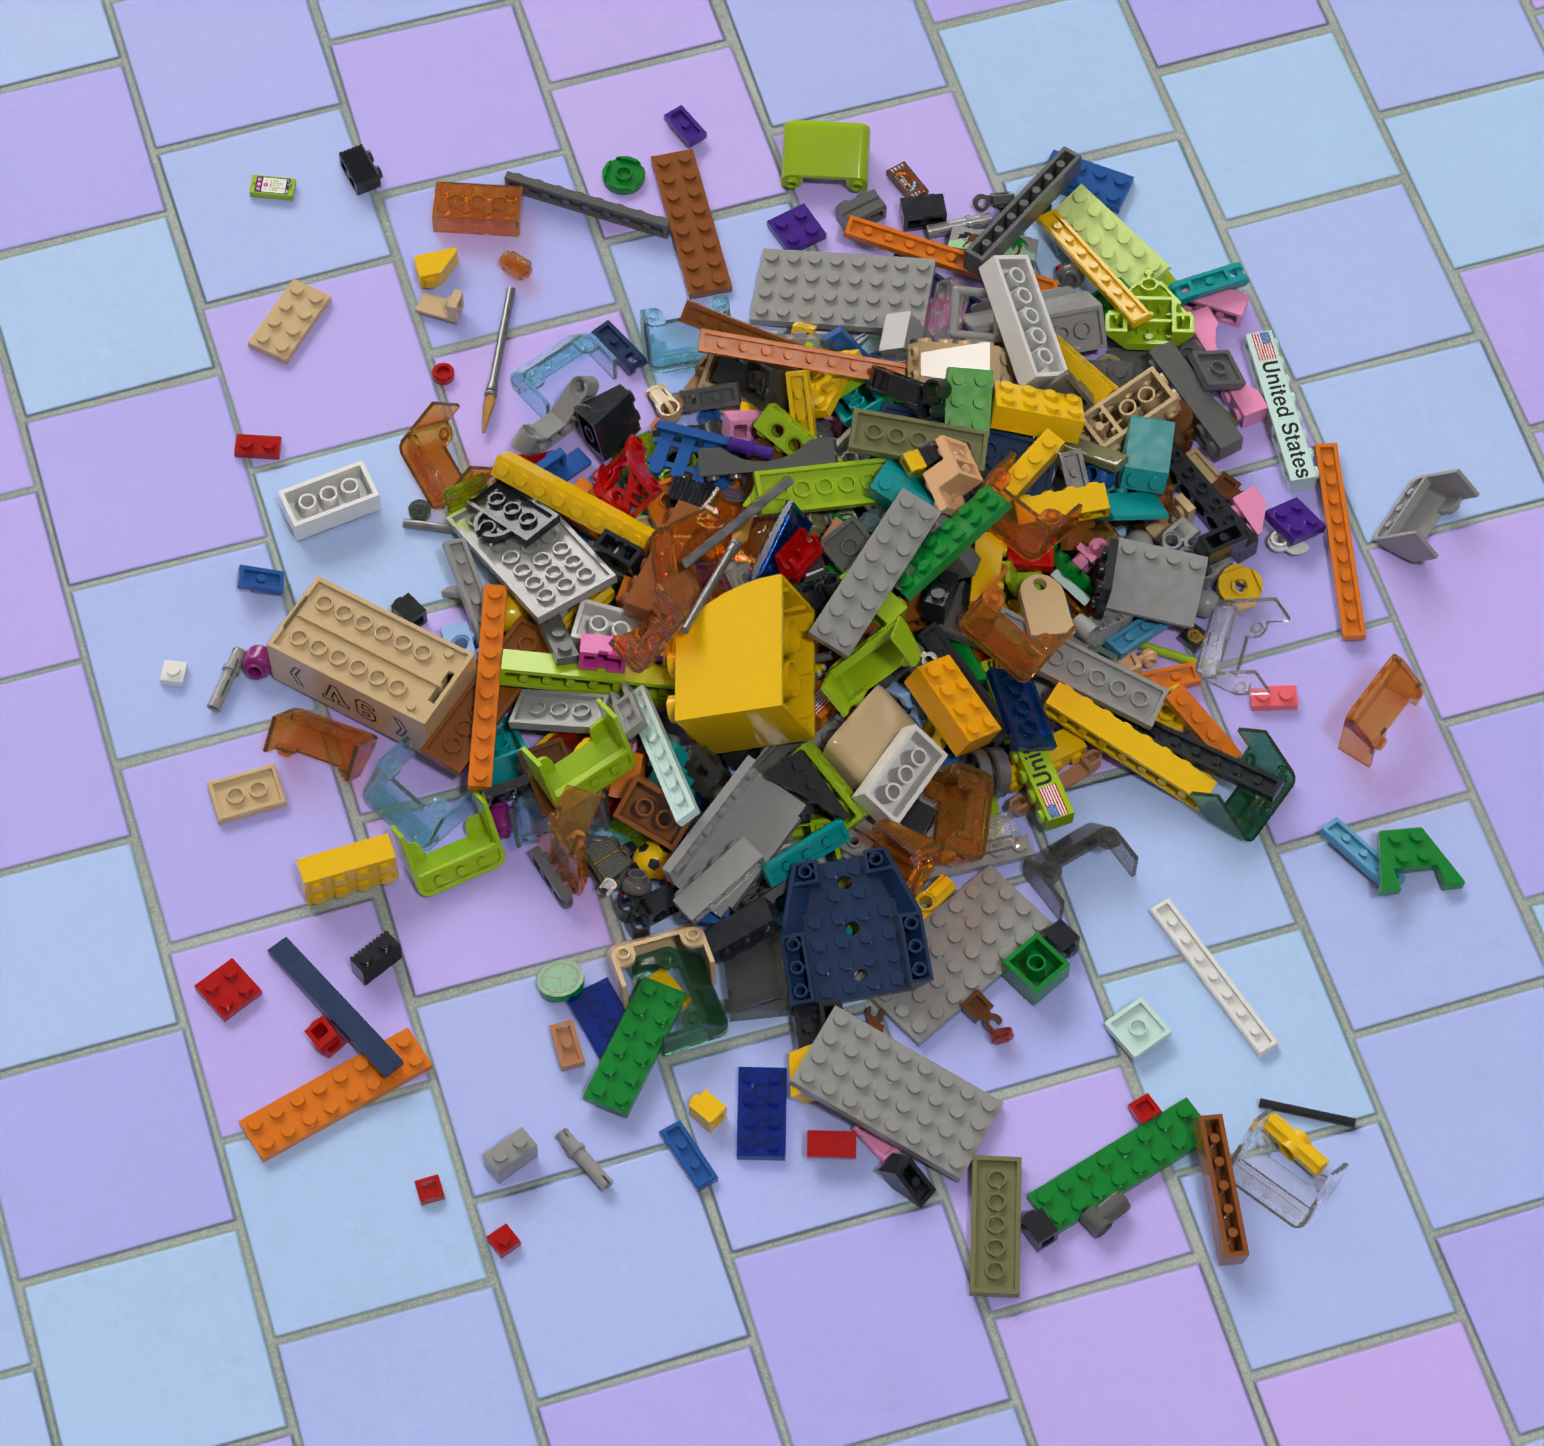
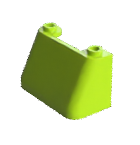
M787 121L784 125L781 187L795 189L802 185L803 178L846 180L847 187L852 191H868L870 127L864 123Z

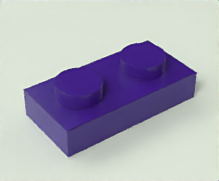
M682 105L664 114V120L689 148L707 138V132Z

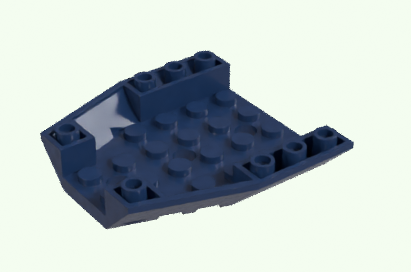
M886 846L863 850V856L817 864L816 859L792 863L782 921L783 929L780 932L791 1006H817L818 1001H842V1003L912 991L934 981L922 910ZM849 878L852 881V885L848 889H841L839 887L841 879ZM852 923L860 927L859 932L855 935H850L846 932L848 925ZM859 969L867 971V977L862 981L854 978L855 972Z

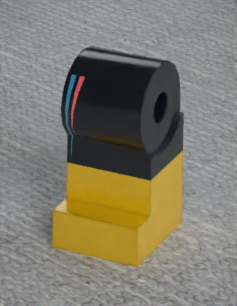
M936 441L902 454L899 461L909 478L933 467L943 460L937 449L939 447Z

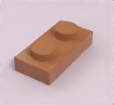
M573 1019L549 1025L562 1072L585 1066V1059Z

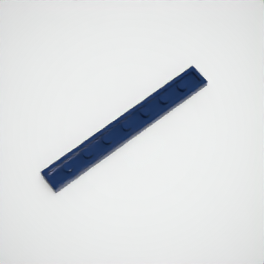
M287 937L267 950L268 955L384 1078H387L404 1065L399 1055Z

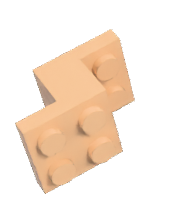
M941 435L935 441L939 447L937 449L943 460L924 472L923 476L926 480L925 486L932 493L935 500V507L940 512L942 511L944 514L953 516L962 505L966 504L963 495L981 484L983 478L967 444Z

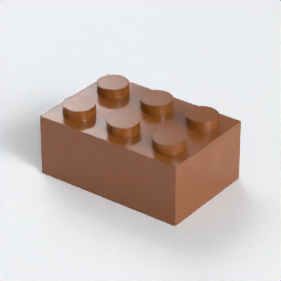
M637 774L613 814L615 818L673 852L678 848L685 834H688L697 816L681 827L675 821L662 787L641 774Z

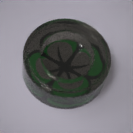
M418 499L409 505V517L412 520L427 521L431 517V506L426 500Z

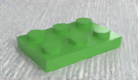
M948 367L947 381L951 384L952 392L950 397L945 399L944 423L989 431L990 434L993 370Z

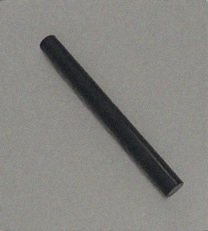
M1260 1098L1258 1107L1353 1128L1356 1123V1118L1263 1098Z

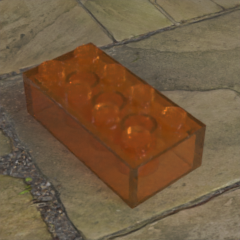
M436 181L432 211L433 232L520 237L524 206L523 186Z

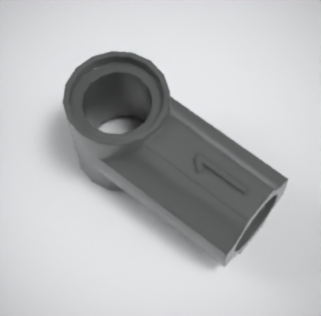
M1116 1191L1100 1205H1093L1081 1216L1080 1221L1096 1238H1099L1111 1228L1113 1222L1131 1209V1205L1123 1193Z

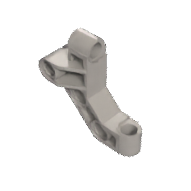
M575 376L571 379L549 413L534 424H523L511 442L512 447L522 454L543 453L578 428L579 422L574 407L596 396L599 389L598 380L594 376Z

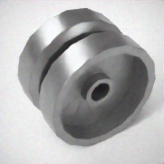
M1000 746L984 749L978 748L961 756L965 773L960 783L966 797L970 800L986 799L987 797H1005L1011 786L1012 773L1008 755Z

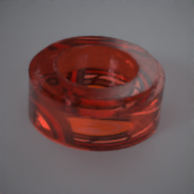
M1003 1027L989 1033L992 1044L1000 1045L1013 1040L1014 1033L1011 1027Z

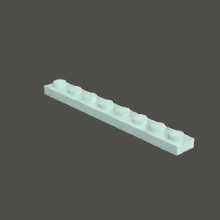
M641 685L633 692L636 695L648 727L642 730L639 735L675 821L682 827L700 814V811L649 691L644 685Z

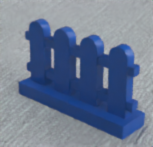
M659 419L657 424L658 437L655 436L654 444H657L653 457L648 456L646 462L650 464V473L654 476L661 475L664 468L671 470L672 479L674 475L685 476V474L693 475L692 479L700 483L706 482V478L700 477L699 460L696 468L688 467L692 455H698V449L721 447L726 450L729 437ZM671 448L678 450L674 463L667 461ZM730 450L728 451L732 455L742 459L741 453ZM720 476V481H714V486H717L719 491H724L727 489L728 484L734 485L735 479L730 480L729 476Z

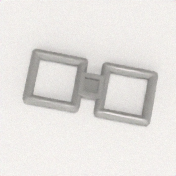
M954 286L951 294L950 337L953 339L970 340L971 344H977V342L982 341L999 343L1002 340V335L995 315L993 333L959 330L960 295L989 297L985 288Z

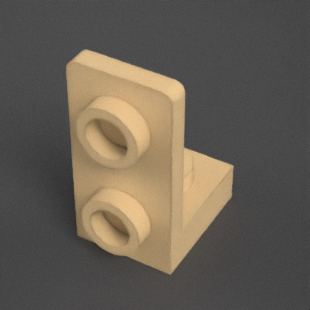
M454 289L452 296H448L447 299L422 293L416 306V312L457 324L464 308L463 291Z
M1180 493L1174 497L1173 510L1168 512L1169 519H1157L1148 525L1145 531L1159 545L1162 534L1182 516H1185L1190 522L1194 523L1196 507Z

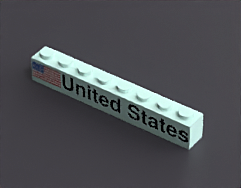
M1271 330L1246 334L1243 346L1256 389L1260 392L1268 406L1266 422L1288 493L1315 489L1316 480L1319 479V470L1317 466L1313 465V451L1311 447L1308 448L1307 432L1301 426V413L1295 407L1296 397L1289 388L1290 378L1284 372L1285 363L1283 356H1279L1278 340L1273 337Z

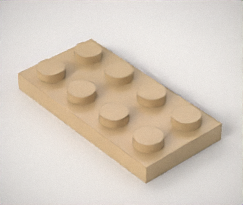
M293 278L248 341V347L287 365L332 301L331 295Z

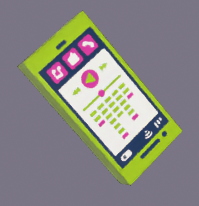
M253 175L250 196L293 201L296 179Z

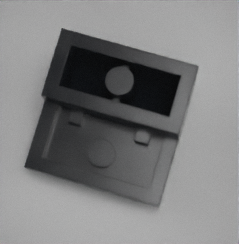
M818 1001L817 1006L792 1007L791 1014L796 1049L813 1044L835 1005L843 1009L842 1001Z

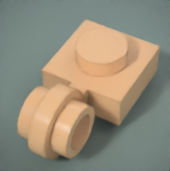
M1150 648L1144 649L1138 656L1133 651L1123 659H1117V664L1135 673L1143 672L1142 665L1146 668L1155 666L1158 662V655Z

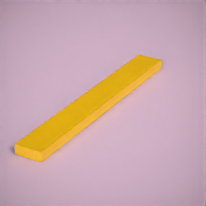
M1055 209L1040 215L1036 219V223L1132 328L1152 320V314Z

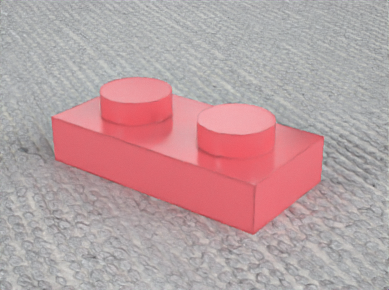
M1296 685L1250 686L1251 711L1297 710L1298 708Z

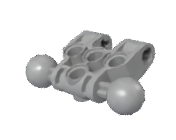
M1182 516L1162 534L1159 546L1195 554L1193 551L1194 547L1191 544L1198 538L1201 530L1185 516ZM1134 530L1126 537V539L1153 545L1152 537L1144 530ZM1228 557L1206 568L1208 576H1205L1203 588H1210L1224 569L1233 565L1235 560ZM1202 589L1197 615L1211 617L1219 610L1220 599L1217 593L1211 589Z

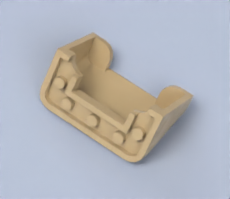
M878 684L830 738L825 746L823 755L848 786L856 791L901 728L916 724V722L893 696Z

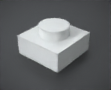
M164 660L160 683L184 687L188 669L187 662Z

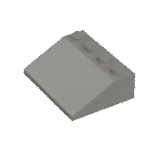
M1119 537L1113 586L1105 610L1193 629L1204 584L1208 557Z

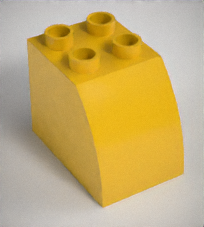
M782 574L759 578L723 593L703 607L688 634L681 633L680 629L676 632L675 651L669 652L667 656L668 672L670 677L675 680V695H670L667 698L668 717L673 724H679L686 731L689 740H695L710 755L815 739V640L808 636L809 630L815 623V610Z

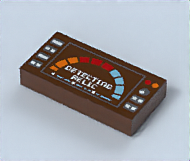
M905 161L887 170L886 175L904 197L929 194V190Z

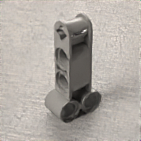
M1105 610L1102 620L1094 619L1093 616L1088 618L1083 614H1079L1072 621L1075 634L1067 639L1094 651L1098 644L1100 646L1104 645L1106 639L1131 624L1135 616Z

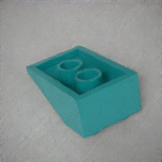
M1130 415L1122 453L1128 455V463L1117 472L1116 477L1120 488L1164 494L1169 475L1175 422Z
M510 715L503 717L496 727L492 785L501 784L506 780L525 774L517 753L521 751L520 748L523 746L528 747L518 729L510 728L508 723Z

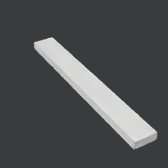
M1167 898L1150 908L1149 914L1258 1059L1279 1046L1278 1041L1172 901Z

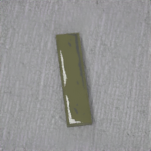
M1082 438L1079 439L1078 444L1068 442L1064 444L1063 452L1081 448L1084 462L1114 473L1118 472L1128 463V455Z

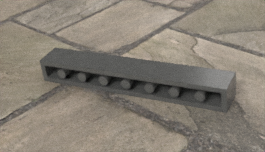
M1063 146L969 245L964 252L963 268L982 278L979 267L992 256L1003 255L1080 174L1082 156Z

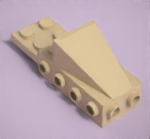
M918 338V342L908 344V377L925 383L929 379L947 380V368L960 367L993 370L992 387H994V380L1000 382L1008 381L1019 385L1007 349L994 346V342L982 341L977 342V344H971L970 340H960L958 343H952L951 339H939L938 342H932V338Z
M1151 366L1084 412L1085 424L1080 438L1121 453L1130 415L1160 420L1171 419L1181 410L1179 404L1181 398L1174 388L1171 390L1167 385L1169 383L1163 373L1159 374ZM1059 462L1058 469L1063 474L1061 462Z

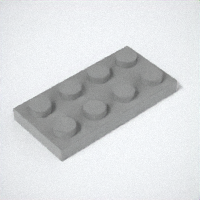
M522 689L508 723L511 729L590 734L591 725L602 717L595 700L600 698L609 707L611 698L609 694Z

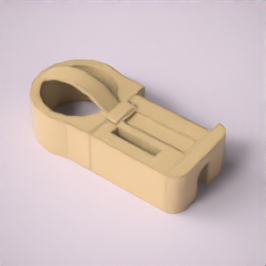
M659 383L646 390L647 400L651 399L661 419L672 423L680 419L682 414L680 404L674 399L663 383ZM666 409H669L671 414H665L663 412Z

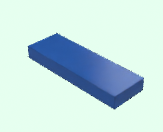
M681 1120L659 1131L660 1137L697 1192L718 1181V1176Z

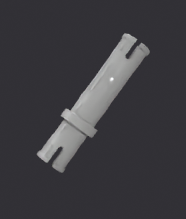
M990 212L972 216L968 214L960 219L925 225L928 239L951 234L953 225L977 229L988 226L992 219Z
M233 647L228 662L224 663L222 667V675L207 704L209 710L216 713L221 712L235 677H238L241 672L240 666L246 654L244 649Z
M567 1128L557 1133L555 1139L566 1149L568 1157L574 1159L602 1192L606 1188L608 1189L613 1184V1179L606 1174L585 1150L586 1146L582 1142L579 1143Z

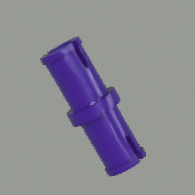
M730 436L726 450L745 454L748 458L753 456L771 461L774 447L757 444L755 440L750 439V441Z

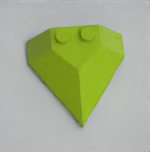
M1150 268L1144 272L1141 280L1136 281L1129 290L1152 314V320L1132 328L1115 308L1112 311L1109 310L1105 315L1106 335L1126 350H1152L1169 341H1172L1177 347L1195 335L1194 315L1190 311L1187 312L1181 306L1180 300L1162 281L1159 282L1154 277V273Z

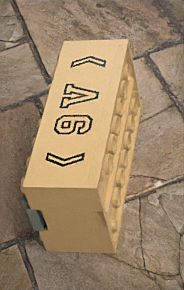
M319 576L314 579L266 644L274 679L420 752L422 746L477 674L474 653Z

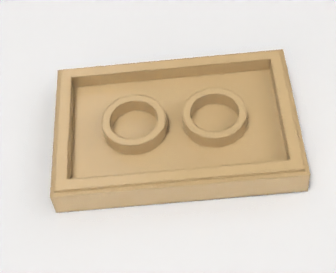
M275 763L207 782L219 825L287 807V801Z

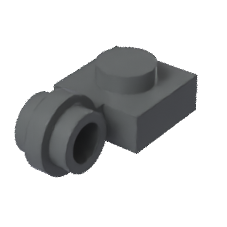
M1012 191L990 193V195L977 194L973 198L972 204L978 211L987 210L990 204L1003 208L1015 198V194ZM984 199V204L979 206L978 201Z

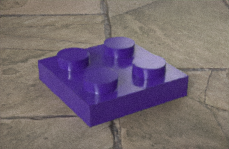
M805 203L767 221V227L785 250L802 251L827 238V233Z
M1297 497L1265 511L1264 519L1292 546L1323 533L1326 525Z

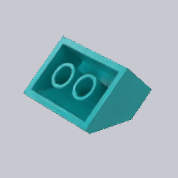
M866 381L840 398L835 406V413L846 427H851L854 408L881 412L884 401L877 392L866 388L869 381Z
M889 458L865 494L866 497L888 510L901 489L904 488L935 507V500L932 493L926 488L925 481L916 475L909 478L904 468Z
M1126 488L1114 489V493H1109V489H1106L1110 516L1097 518L1095 521L1169 519V514L1156 493L1132 490V493H1128Z

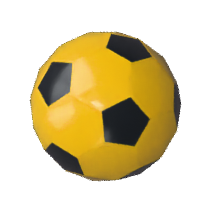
M648 840L636 848L633 855L634 869L645 870L651 882L661 881L665 879L662 867L672 856L673 852L654 840Z

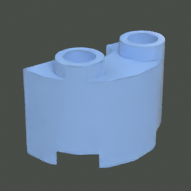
M893 682L886 690L895 700H899L901 707L922 729L927 722L925 718L926 713L905 684Z

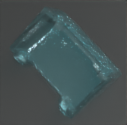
M727 294L715 296L709 300L708 308L731 316ZM657 308L640 310L641 342L649 370L655 374H664L695 368L699 360L707 356L705 353L697 352L700 329L679 322L680 318L665 320L663 312Z

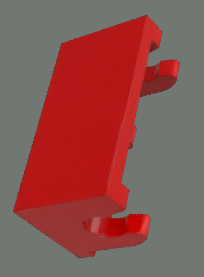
M799 527L774 556L779 571L784 577L800 580L825 551L815 532L811 534V540L807 536L805 528Z
M807 1130V1158L856 1159V1131Z

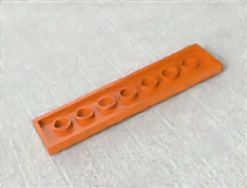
M407 1027L384 1040L404 1062L403 1066L387 1078H384L360 1053L239 1120L240 1127L262 1162L268 1161L433 1069L432 1063L409 1028Z

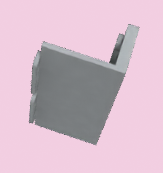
M1071 286L1041 291L1055 334H1058L1079 353L1108 347L1103 307L1088 291L1074 293V289ZM990 301L975 303L971 306V313L959 315L960 320L970 331L993 333L994 312ZM1003 338L999 343L994 342V346L1006 348Z
M748 755L662 867L667 881L678 889L688 887L693 882L692 878L698 872H704L711 866L710 862L717 855L722 856L728 851L727 848L735 839L740 840L743 836L763 856L765 862L776 856L800 824L801 818L799 815L805 809L806 804L772 780L765 779L763 774L759 772L756 760ZM759 867L711 912L722 918L729 908L734 910L761 876V868Z

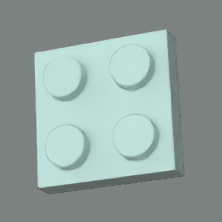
M1142 996L1105 1021L1103 1026L1133 1061L1140 1058L1172 1034V1030Z

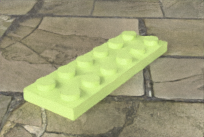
M1082 183L1055 208L1118 278L1122 277L1130 287L1136 281L1141 280L1148 268L1152 270L1154 277L1158 281L1171 269L1156 252Z

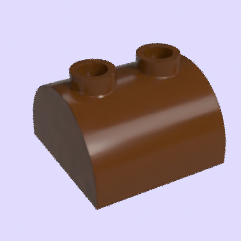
M1180 400L1181 410L1175 417L1166 421L1175 422L1172 447L1178 444L1187 453L1193 445V441L1190 439L1193 437L1195 429L1191 427L1193 419L1191 408L1186 402Z

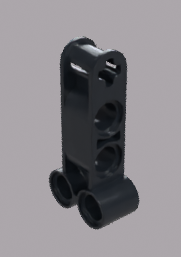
M872 365L873 372L866 388L917 407L916 414L919 419L934 422L943 419L945 407L941 402L950 397L952 392L951 384L947 380L929 379L924 383L890 369Z
M821 554L804 574L805 582L798 586L797 591L816 611L823 606L824 602L830 600L841 583V579L838 573H828L823 555Z
M669 882L638 899L630 894H624L619 897L617 901V916L621 922L629 924V934L632 939L650 935L652 925L679 912L673 902L674 895L679 890L676 886ZM630 902L632 906H626V903ZM625 907H631V908H633V909L627 911V910H624L623 908H625ZM638 925L644 926V928L638 929L635 927Z

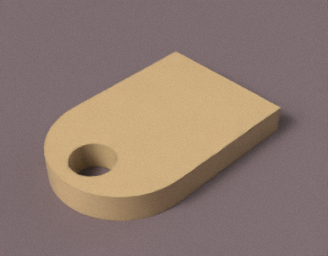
M1035 574L1027 577L1019 588L1018 600L1029 640L1073 637L1075 630L1062 586L1055 579L1047 575ZM1034 583L1041 584L1044 590L1035 588Z

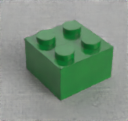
M1036 932L1002 961L1001 972L1002 976L1035 1006L1069 977L1070 963Z

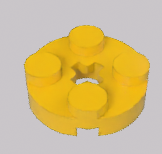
M1243 564L1228 566L1216 581L1217 594L1230 610H1245L1252 607L1260 598L1263 589L1260 575L1251 568L1250 570L1248 567H1244L1245 565ZM1235 582L1245 586L1242 592L1235 589Z

